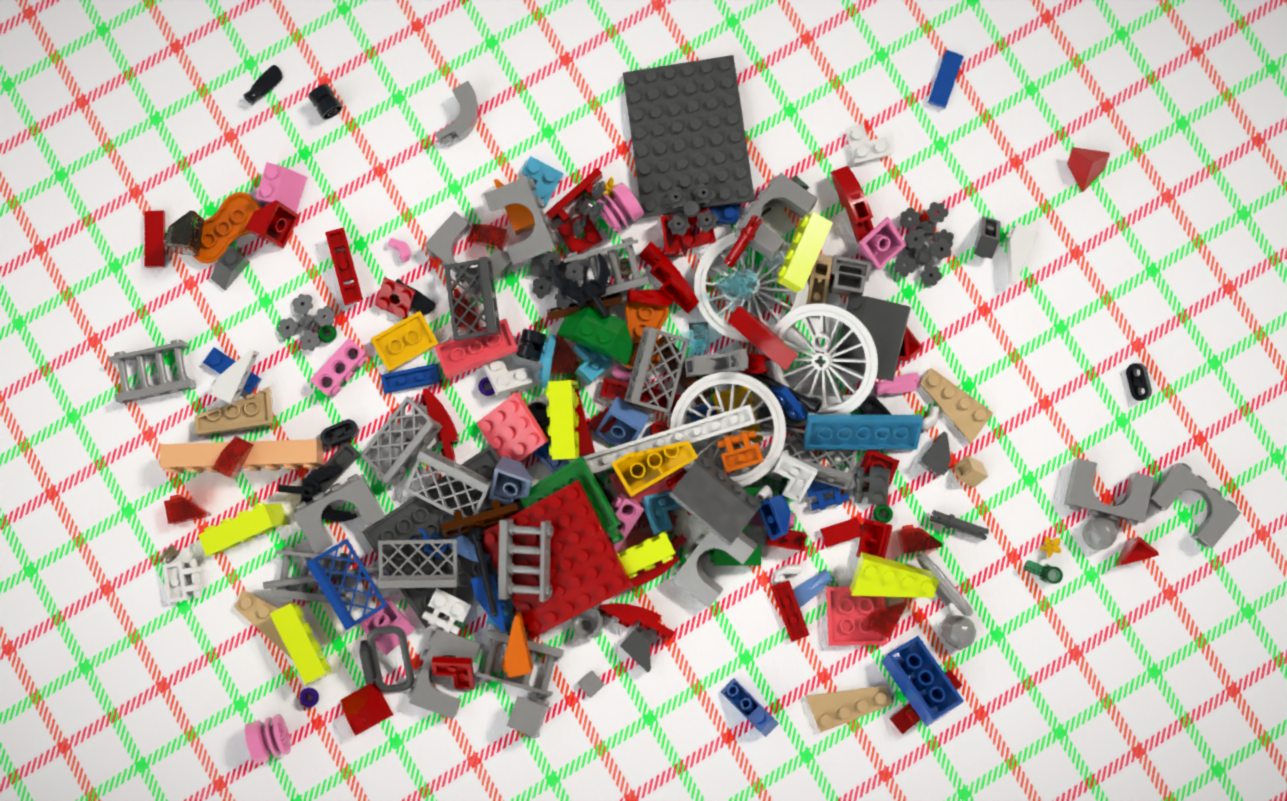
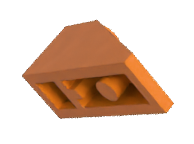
M498 179L493 180L496 188L504 186ZM517 203L505 206L516 236L534 229V216L526 206Z
M517 612L514 616L504 661H502L503 671L507 672L508 678L530 674L534 669L521 612Z

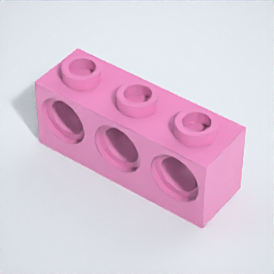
M348 338L310 381L328 397L335 396L340 392V386L345 381L348 382L353 378V372L358 367L361 368L365 365L369 355ZM357 350V358L350 359V353ZM341 364H344V372L340 374L337 373V367ZM330 378L332 384L330 387L325 388L323 385L324 381Z
M621 492L619 496L615 497L611 506L621 523L617 529L626 538L645 509L638 501ZM630 505L628 510L622 511L624 506ZM607 533L615 551L617 552L624 540L614 544L610 538L609 533Z

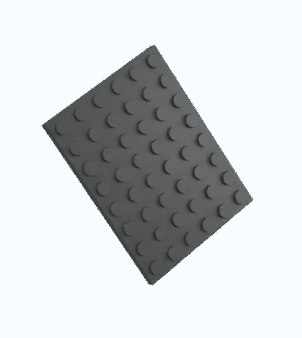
M734 55L622 72L640 204L644 211L642 218L683 213V207L679 206L677 209H674L672 205L666 204L665 200L668 197V191H673L674 188L680 187L682 192L687 194L686 202L695 201L696 197L693 192L697 190V186L701 183L706 186L711 185L716 196L710 200L709 204H699L700 210L755 201Z
M489 445L461 465L493 480L494 470L500 461V457L493 447ZM446 475L438 480L439 483L448 481ZM453 482L456 492L465 490L462 482ZM449 483L440 486L443 496L452 494ZM437 488L428 490L431 498H440ZM476 489L470 491L473 501L481 498L482 492ZM490 490L479 513L492 510L491 501L494 500L489 499ZM466 492L457 495L461 505L470 502ZM414 496L388 513L385 518L363 530L362 533L378 556V540H413L414 537L423 539V534L418 531L420 528L425 529L428 536L435 532L443 537L440 524L454 521L455 518L454 515ZM454 496L445 499L447 506L451 508L457 506ZM520 499L513 501V503L517 504L519 512L525 509ZM471 505L462 508L466 516L473 515L474 512ZM495 525L482 528L483 532ZM482 542L484 552L488 553ZM383 544V552L390 557L396 549L391 544ZM405 544L400 550L410 557L416 549L411 544ZM424 544V545L420 548V550H421L427 557H429L431 554L423 550L424 547H425V544ZM448 546L444 554L448 557L453 550ZM399 552L391 559L398 567L406 561ZM419 552L411 558L418 567L426 560ZM458 554L459 585L457 587H441L439 589L466 602L474 597L471 579L481 577L478 562ZM432 556L430 560L439 567L445 558L442 556L441 559ZM490 560L487 565L489 575L496 574V577H498V572L492 560ZM428 561L420 568L425 574H432L436 570ZM446 561L440 569L445 574H453V566ZM389 562L385 565L390 575L397 570ZM409 562L401 568L406 575H411L416 570ZM417 571L415 575H422V574H421L419 571ZM399 588L424 627L428 628L431 626L422 616L425 611L431 614L434 612V608L428 606L436 588ZM440 612L439 618H443L444 616H446V614Z

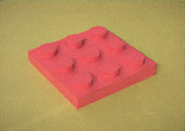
M518 392L511 395L476 423L500 459L502 456L522 462L549 441Z
M850 586L826 587L828 646L887 644L885 596H852Z

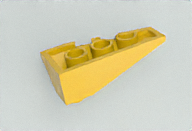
M684 441L628 453L611 464L630 497L633 498L696 460L698 456L690 442Z

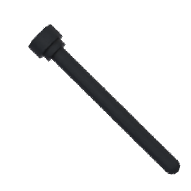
M746 373L771 387L784 386V384L762 373ZM787 387L798 401L805 404L808 411L814 414L819 411L822 405L821 399L807 397Z
M473 528L467 532L468 538L475 546L490 614L492 617L498 616V608L482 546L483 529Z

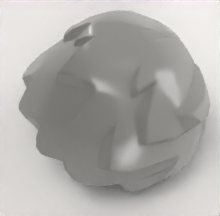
M1092 518L1084 525L1082 536L1089 547L1099 551L1113 545L1118 536V529L1115 527V523L1107 518Z
M595 607L572 618L575 635L586 640L601 636L603 616Z
M962 615L950 616L941 625L943 630L941 636L945 639L946 643L957 650H962L973 644L976 637V628L970 618Z

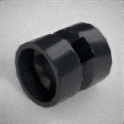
M328 84L316 87L308 95L309 100L314 107H317L316 110L323 120L334 117L343 108L338 98L334 97V92Z
M523 329L520 338L522 344H519L516 356L540 362L542 353L540 347L544 346L547 335L538 331Z
M534 402L528 406L541 429L546 428L550 424V417L547 416V405L542 402Z

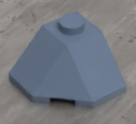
M502 456L494 470L489 499L499 500L500 503L508 505L516 499L529 496L533 478L521 462Z

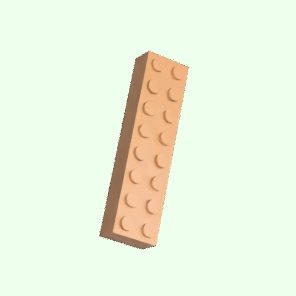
M317 439L160 444V468L166 469V472H172V474H183L184 470L191 473H203V470L220 473L222 469L230 470V472H242V468L249 471H261V468L268 469L269 471H279L280 467L288 470H299V466L313 470L324 465V443Z

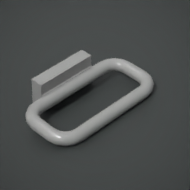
M918 554L916 559L920 566L925 570L931 571L939 580L935 592L939 600L945 606L952 602L963 615L971 616L973 614L972 607L941 569L927 555Z

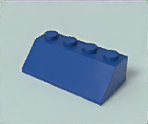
M919 636L891 651L881 661L926 727L940 720L964 702Z

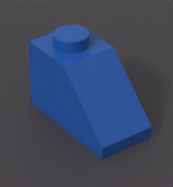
M780 494L761 502L762 505L758 509L771 541L788 533L791 510L785 496Z

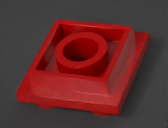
M711 209L701 210L699 213H705L707 210L711 211ZM697 216L688 217L690 228L686 229V234L681 236L683 249L716 243L714 229L711 228L709 232H704L701 228V232L696 235L694 229L699 220Z
M583 214L557 228L570 252H577L578 255L603 241L588 215H586L587 224L583 230L585 237L581 240L575 238L573 224L577 219H581L584 216Z
M384 277L375 306L399 318L406 319L408 318L416 291ZM393 294L397 295L400 300H397Z
M866 450L860 467L864 468V473H870V468L874 465L890 469V487L900 461L875 450Z

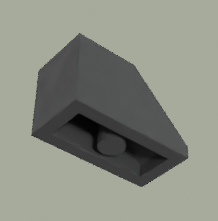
M982 216L974 244V254L982 258L992 259L1000 240V221Z
M230 246L218 259L210 279L226 291L250 262Z
M945 431L940 433L918 462L935 477L940 476V474L944 476L950 468L948 464L951 461L948 435Z
M635 628L622 642L620 647L649 673L651 671L650 641L647 639L649 635L644 630L640 629L638 631Z

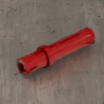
M752 215L746 227L740 231L741 235L723 261L725 265L730 262L728 267L733 268L750 240L752 241L755 238L756 231L763 223L761 218L756 221L758 216Z

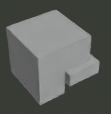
M834 255L830 274L833 275L830 293L847 297L850 294L862 296L865 281H869L872 262Z
M517 696L506 726L525 733L524 736L537 739V737H540L539 730L546 711L550 709L548 707L550 701L543 698L534 700L525 696Z

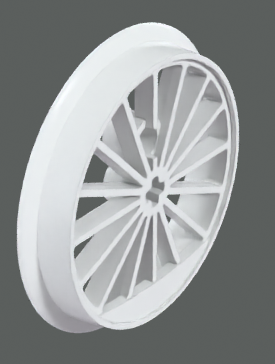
M735 232L717 240L702 256L695 273L694 293L699 301L697 305L701 314L716 331L733 340L750 342L735 327H732V324L728 325L719 316L745 295L740 304L741 307H743L748 297L747 311L750 313L752 297L759 320L764 323L756 300L757 298L774 319L779 322L780 318L761 296L789 309V312L798 307L806 305L809 283L807 280L804 289L797 293L790 289L762 287L777 282L778 278H774L760 283L775 269L783 265L785 255L790 246L786 241L783 248L776 255L779 263L758 280L757 278L768 258H764L757 274L753 277L755 249L753 248L750 277L748 276L742 254L739 260L745 278L735 266L731 268L741 280L713 267V262L719 256L723 259L726 258L724 252L732 248L738 240ZM712 270L736 283L706 282L708 271ZM748 283H751L752 286L755 285L753 291L750 288L747 289ZM706 286L725 288L724 294L708 299ZM730 288H734L737 290L738 295L731 297L727 291ZM762 291L789 293L792 306ZM723 298L730 301L717 314L710 306V302ZM776 324L769 327V330L772 331Z
M817 303L804 305L792 310L776 324L772 332L784 340V344L811 356L796 357L794 361H812V363L785 374L782 367L773 360L766 361V367L770 368L767 375L796 391L818 370L809 394H801L821 399L822 405L819 411L814 414L808 411L805 404L799 401L808 412V415H845L864 402L870 394L877 377L878 357L870 333L858 318L840 307ZM820 315V333H815L809 316ZM825 316L837 319L831 336L826 332ZM801 319H804L812 337L811 342L794 326ZM840 322H843L851 330L830 350ZM791 329L811 351L786 341L785 337L788 331ZM853 332L857 335L861 342L860 344L832 354ZM819 336L826 340L825 346L820 345ZM860 346H863L865 358H834ZM822 357L823 360H826V363L823 364L820 358ZM836 362L866 363L865 375ZM813 366L814 368L792 388L786 376ZM836 368L863 379L859 389L857 390ZM822 372V395L813 394ZM833 373L854 394L842 395ZM827 374L836 395H827Z
M736 372L711 374L693 383L681 395L672 413L670 429L685 425L684 421L688 410L704 419L711 417V413L714 410L724 413L725 410L718 389L719 385H732L729 411L733 410L736 385L749 389L740 407L745 405L752 391L758 394L763 401L752 409L753 412L766 403L772 416L757 420L756 424L773 419L774 434L756 432V435L773 437V440L765 448L760 446L764 462L738 469L729 475L733 481L743 487L754 483L766 475L779 459L786 437L784 413L775 395L757 379ZM714 387L720 407H712L702 393ZM697 397H700L708 406L707 417L690 408ZM733 430L731 431V435L724 433L720 434L719 437H717L713 442H711L708 446L701 450L697 454V456L699 457L710 447H712L715 443H717V441H719L721 438L724 439V437L730 435L731 437L738 435V433H741L744 430ZM741 442L737 443L740 448L744 447ZM719 446L711 459L712 462H714L721 449ZM695 460L687 464L683 468L686 471H688V469L694 464Z

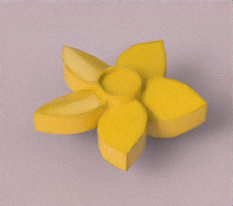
M610 177L608 183H605L606 188L602 193V198L604 194H607L611 199L614 198L611 189L616 186L613 185V177Z
M1046 536L1045 543L1047 545H1042L1039 549L1047 551L1046 555L1050 558L1053 555V551L1055 553L1062 552L1060 547H1058L1061 539L1054 538L1051 540Z

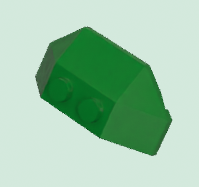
M593 306L566 316L557 332V335L626 366L635 349L626 321L613 315L603 319L599 310Z

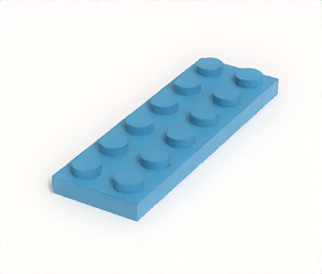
M808 415L803 448L804 450H917L924 419L922 415Z

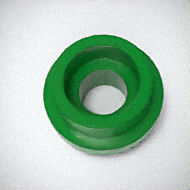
M332 325L320 327L318 329V338L324 343H331L337 337V330ZM326 331L331 332V335L329 337H325L324 334Z
M878 505L873 511V517L876 521L888 523L893 517V512L888 505ZM880 511L886 512V516L884 518L880 517Z

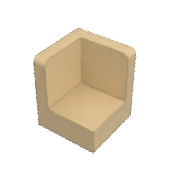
M968 455L953 466L959 481L971 487H976L988 477L983 463Z

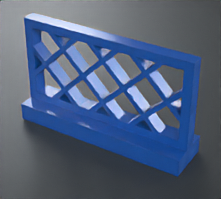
M348 539L306 562V565L346 631L388 606ZM345 544L350 550L348 559L337 556L338 549ZM333 551H335V555H334V556H333V555H329L330 553H332ZM351 555H353L356 561L350 560ZM325 556L334 558L331 569L323 568L319 560ZM336 559L347 561L345 572L333 570ZM349 562L359 565L358 576L347 573ZM325 570L330 571L329 577L326 574ZM332 572L344 575L341 586L332 584L330 580ZM361 572L364 573L365 577L360 576ZM346 575L357 578L355 589L343 587ZM359 579L368 580L370 583L368 593L357 590ZM335 587L340 588L339 594ZM372 588L376 594L370 593ZM342 589L354 591L351 603L344 602L341 599ZM356 592L367 595L365 606L353 604ZM369 596L378 597L382 605L375 609L367 607ZM345 604L350 605V609H349V610L347 609V607H346ZM352 606L364 608L362 617L357 620L353 619L351 615ZM366 609L372 610L369 613L365 614Z

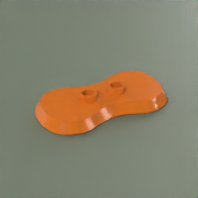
M245 192L231 194L223 201L219 210L213 216L193 224L188 229L184 239L187 250L201 263L208 264L217 261L235 239L251 233L245 228L253 212L261 208L252 196Z
M626 300L625 315L627 327L635 349L627 366L624 365L625 367L633 369L644 327L661 330L668 317L669 306H651L639 302L628 303ZM659 334L657 335L656 339L658 347H660ZM658 353L651 357V362L655 366L660 360Z

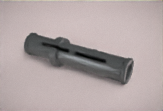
M934 509L931 513L934 516H930L931 522L944 525L947 529L952 528L982 540H986L987 536L985 534L989 533L988 528L955 518L953 514L947 515Z

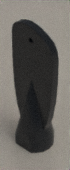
M276 65L270 66L255 81L251 89L243 94L245 100L253 106L259 98L275 88L283 78L280 68Z
M399 278L395 281L416 291L411 308L415 311H421L423 315H426L434 310L436 305L431 299L418 290L405 285Z

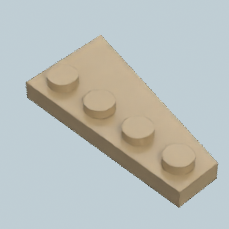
M933 368L928 370L919 383L931 399L942 409V412L953 422L957 430L964 435L969 444L974 441L993 414L992 411Z
M267 387L258 393L249 394L245 398L238 400L236 405L228 403L220 408L216 407L194 416L196 435L204 436L274 425L271 388Z
M243 590L234 608L291 658L270 616V613L280 608Z
M885 685L805 695L820 733L893 704Z

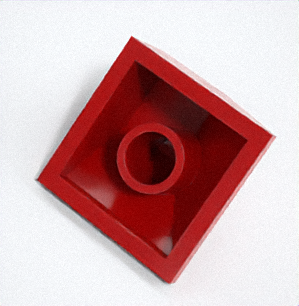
M275 200L254 211L245 229L255 236L284 249L300 215Z
M375 681L340 700L346 720L355 736L394 715Z

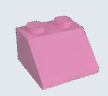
M266 162L255 198L265 205L277 200L297 213L307 177L286 167Z
M886 217L859 242L858 252L865 261L872 262L871 267L880 270L906 246V243L890 218Z
M388 596L384 599L388 606L359 623L366 635L373 628L383 626L400 627L404 630L406 637L415 630L410 620ZM382 634L375 637L376 647L385 655H388L400 644L396 634Z

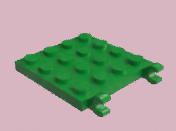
M583 456L532 486L529 496L519 498L526 509L580 480L612 542L615 544L625 539L621 531L617 529L621 525L618 517Z

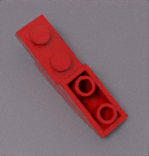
M845 166L830 173L841 206L846 209L856 242L859 243L874 229L871 218L874 217L858 180L849 166Z
M427 388L423 389L424 394L421 395L423 406H427V414L443 426L437 434L439 442L442 441L444 447L441 449V454L456 462L453 443L460 442L455 425L437 397Z
M683 534L679 537L675 535L670 540L675 552L687 540ZM674 554L672 555L674 559L663 563L661 560L654 563L655 568L646 572L644 568L637 571L638 575L630 579L633 584L632 587L645 584L662 575L680 558Z
M622 603L601 604L599 607L602 609L601 614L610 619L612 616L620 619L618 623L626 628H629L630 625L634 627L638 620L640 621L639 626L648 631L650 628H653L657 631L656 635L664 640L668 637L672 639L675 631L658 623L662 615L646 608Z

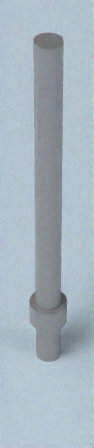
M379 565L365 567L368 574L379 573ZM356 566L354 569H348L347 573L358 576L360 567ZM332 572L330 580L343 578L344 575ZM361 572L360 576L365 577L364 573ZM313 575L265 581L263 582V588L271 589L317 581Z

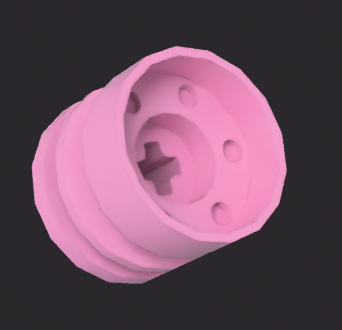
M622 182L611 189L613 199L607 194L603 195L606 204L604 203L601 217L616 233L622 231L620 224L625 228L628 227L626 217L635 222L644 215L639 202ZM598 198L595 201V203L597 204V202L601 203L603 201L600 198Z
M281 714L274 715L273 719L267 717L265 719V726L261 720L245 724V740L249 754L255 764L270 760L271 752L276 758L280 757L281 753L283 755L290 754V734Z

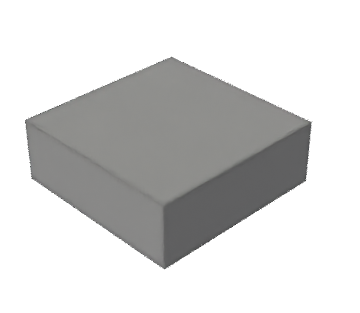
M593 670L578 683L590 698L605 686Z

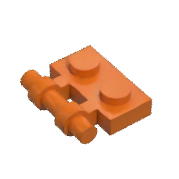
M745 430L741 434L732 437L728 435L724 439L717 441L719 448L727 447L728 452L721 454L726 473L764 462L759 443L751 445L750 439L757 437L755 430L748 432ZM744 442L745 447L734 450L733 444Z

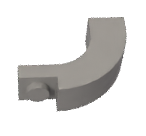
M469 81L452 89L460 105V112L452 124L434 133L440 145L450 143L454 140L455 136L461 142L469 136L477 123L479 106Z
M738 349L722 354L685 358L686 377H703L720 372L745 371V369H748L749 362L746 349Z

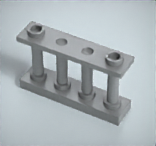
M632 237L621 239V244L580 255L577 252L566 254L567 258L563 259L564 263L570 262L571 264L574 260L588 257L594 279H596L598 271L596 254L607 252L614 277V285L608 286L606 294L603 296L649 284L648 277H643L640 274L632 245L638 243V240H633ZM621 247L626 248L633 274L631 276L632 280L626 282L621 277L614 249ZM583 279L576 281V286L581 287Z
M181 339L170 341L171 344L129 353L119 351L115 352L114 356L108 357V361L118 364L122 386L121 393L114 394L115 401L124 404L197 388L196 381L186 376L182 349L189 348V344ZM174 351L179 377L175 382H170L167 379L163 353ZM152 355L156 357L160 380L156 386H151L148 382L144 357ZM133 359L137 361L141 383L137 390H132L129 386L125 361Z
M513 519L499 520L498 599L506 600L512 598L514 593L540 594V602L550 599L552 595V586L550 585V542L553 536L551 520L541 522V527L515 526ZM515 534L541 535V547L515 546L513 544V536ZM513 555H540V567L514 565ZM514 573L539 574L540 586L514 585L512 583V575Z
M282 546V550H276V554H283L280 579L288 578L291 555L302 556L300 576H306L309 572L306 562L310 560V557L315 558L320 554L294 552V548ZM340 553V557L348 559L349 554ZM323 557L321 561L322 567L328 569L329 561L334 558ZM336 559L341 561L340 570H345L347 561ZM347 577L345 578L343 587H346ZM343 578L338 580V586H341ZM307 583L299 584V587H296V591H290L289 586L270 590V597L329 603L319 585L315 593H308ZM342 589L341 599L344 602L351 603L352 597H346L347 593H345V589Z
M488 630L486 638L490 639L491 646L484 671L476 672L475 676L480 677L479 681L491 683L492 680L536 692L537 697L544 699L552 696L553 691L547 689L555 660H558V657H563L564 650L527 640L533 666L536 655H539V652L547 654L546 658H548L540 688L529 685L532 673L523 675L521 683L510 680L507 672H503L502 678L491 675L498 646L502 642L508 643L510 635Z

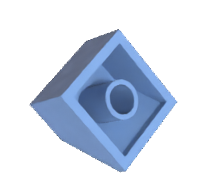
M616 397L594 435L614 447L634 441L642 432L649 416ZM616 417L617 419L611 430L602 434L600 431L610 419Z

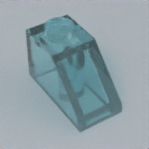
M745 269V271L738 270L716 280L714 288L750 301L759 276L755 275L756 272Z
M708 322L689 323L690 357L710 355Z

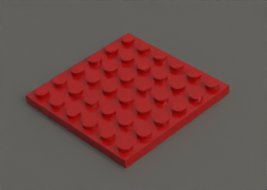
M580 480L508 518L513 519L515 526L541 527V522L551 520V525L553 526V536L550 542V585L552 586L550 599L540 602V594L514 593L511 598L517 612L522 614L524 626L531 639L633 586ZM498 523L484 531V537L482 538L488 554L492 555L491 560L499 574ZM515 534L513 536V544L515 546L541 547V535ZM514 554L513 563L519 566L540 567V555ZM514 573L512 575V583L514 585L540 586V575Z

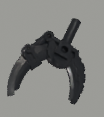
M600 253L596 257L598 265L596 279L586 281L581 287L576 286V283L569 279L566 280L561 275L558 266H555L554 262H549L551 278L556 287L561 291L563 299L568 298L572 300L580 309H584L586 304L594 302L603 319L610 316L600 299L601 296L606 294V289L610 283V269L605 258Z
M333 465L320 466L318 469H313L306 478H303L302 486L278 485V492L301 494L300 502L305 501L307 503L313 500L312 497L322 492L321 481L329 476L342 474L344 468ZM329 504L324 508L321 515L322 520L339 522L349 521L358 517L356 513H351L350 511L334 510Z

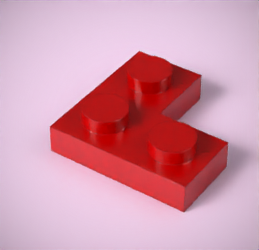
M432 657L433 676H453L455 689L474 690L475 678L472 658Z

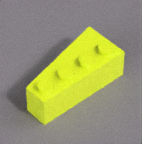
M815 212L807 216L805 215L799 220L785 255L784 263L777 274L779 275L777 279L779 284L796 293L804 289L833 222Z
M549 381L545 389L546 397L549 398L547 416L550 417L548 436L551 437L549 455L552 456V460L579 458V433L575 431L579 424V416L575 412V408L579 405V397L575 393V389L579 388V382Z
M262 502L254 505V509L251 511L244 510L237 513L238 517L232 519L229 517L221 520V524L218 526L211 525L204 528L205 532L198 536L205 555L213 556L239 546L238 542L245 543L256 539V534L257 536L268 534L274 531L273 527L290 525L282 504H265Z
M663 532L617 555L631 579L637 576V571L643 568L645 572L655 568L654 563L662 560L665 563L674 559L672 555L676 553L667 533Z
M861 552L850 584V591L852 596L934 598L939 580L929 570Z
M289 603L270 613V616L304 684H313L334 672L324 656L320 644L314 638L311 626L308 622H305L302 616L304 613L300 605Z

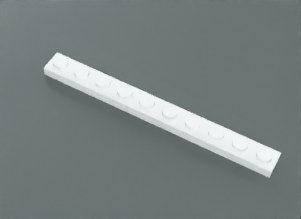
M751 404L583 457L594 474L613 468L611 463L628 453L689 441L691 444L756 424Z

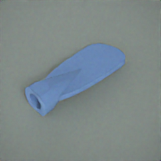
M462 534L448 538L457 539L458 554L478 562L475 546L469 541V538ZM449 543V548L453 550V543ZM484 552L488 565L492 555Z
M826 568L819 575L806 580L793 590L799 607L809 602L827 583L834 580Z

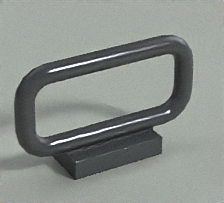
M397 626L373 628L369 631L367 640H361L359 655L365 684H372L375 679V683L381 691L399 692L408 690L414 683V674L404 630ZM396 634L398 636L406 682L391 685L383 682L375 644V637L377 635Z

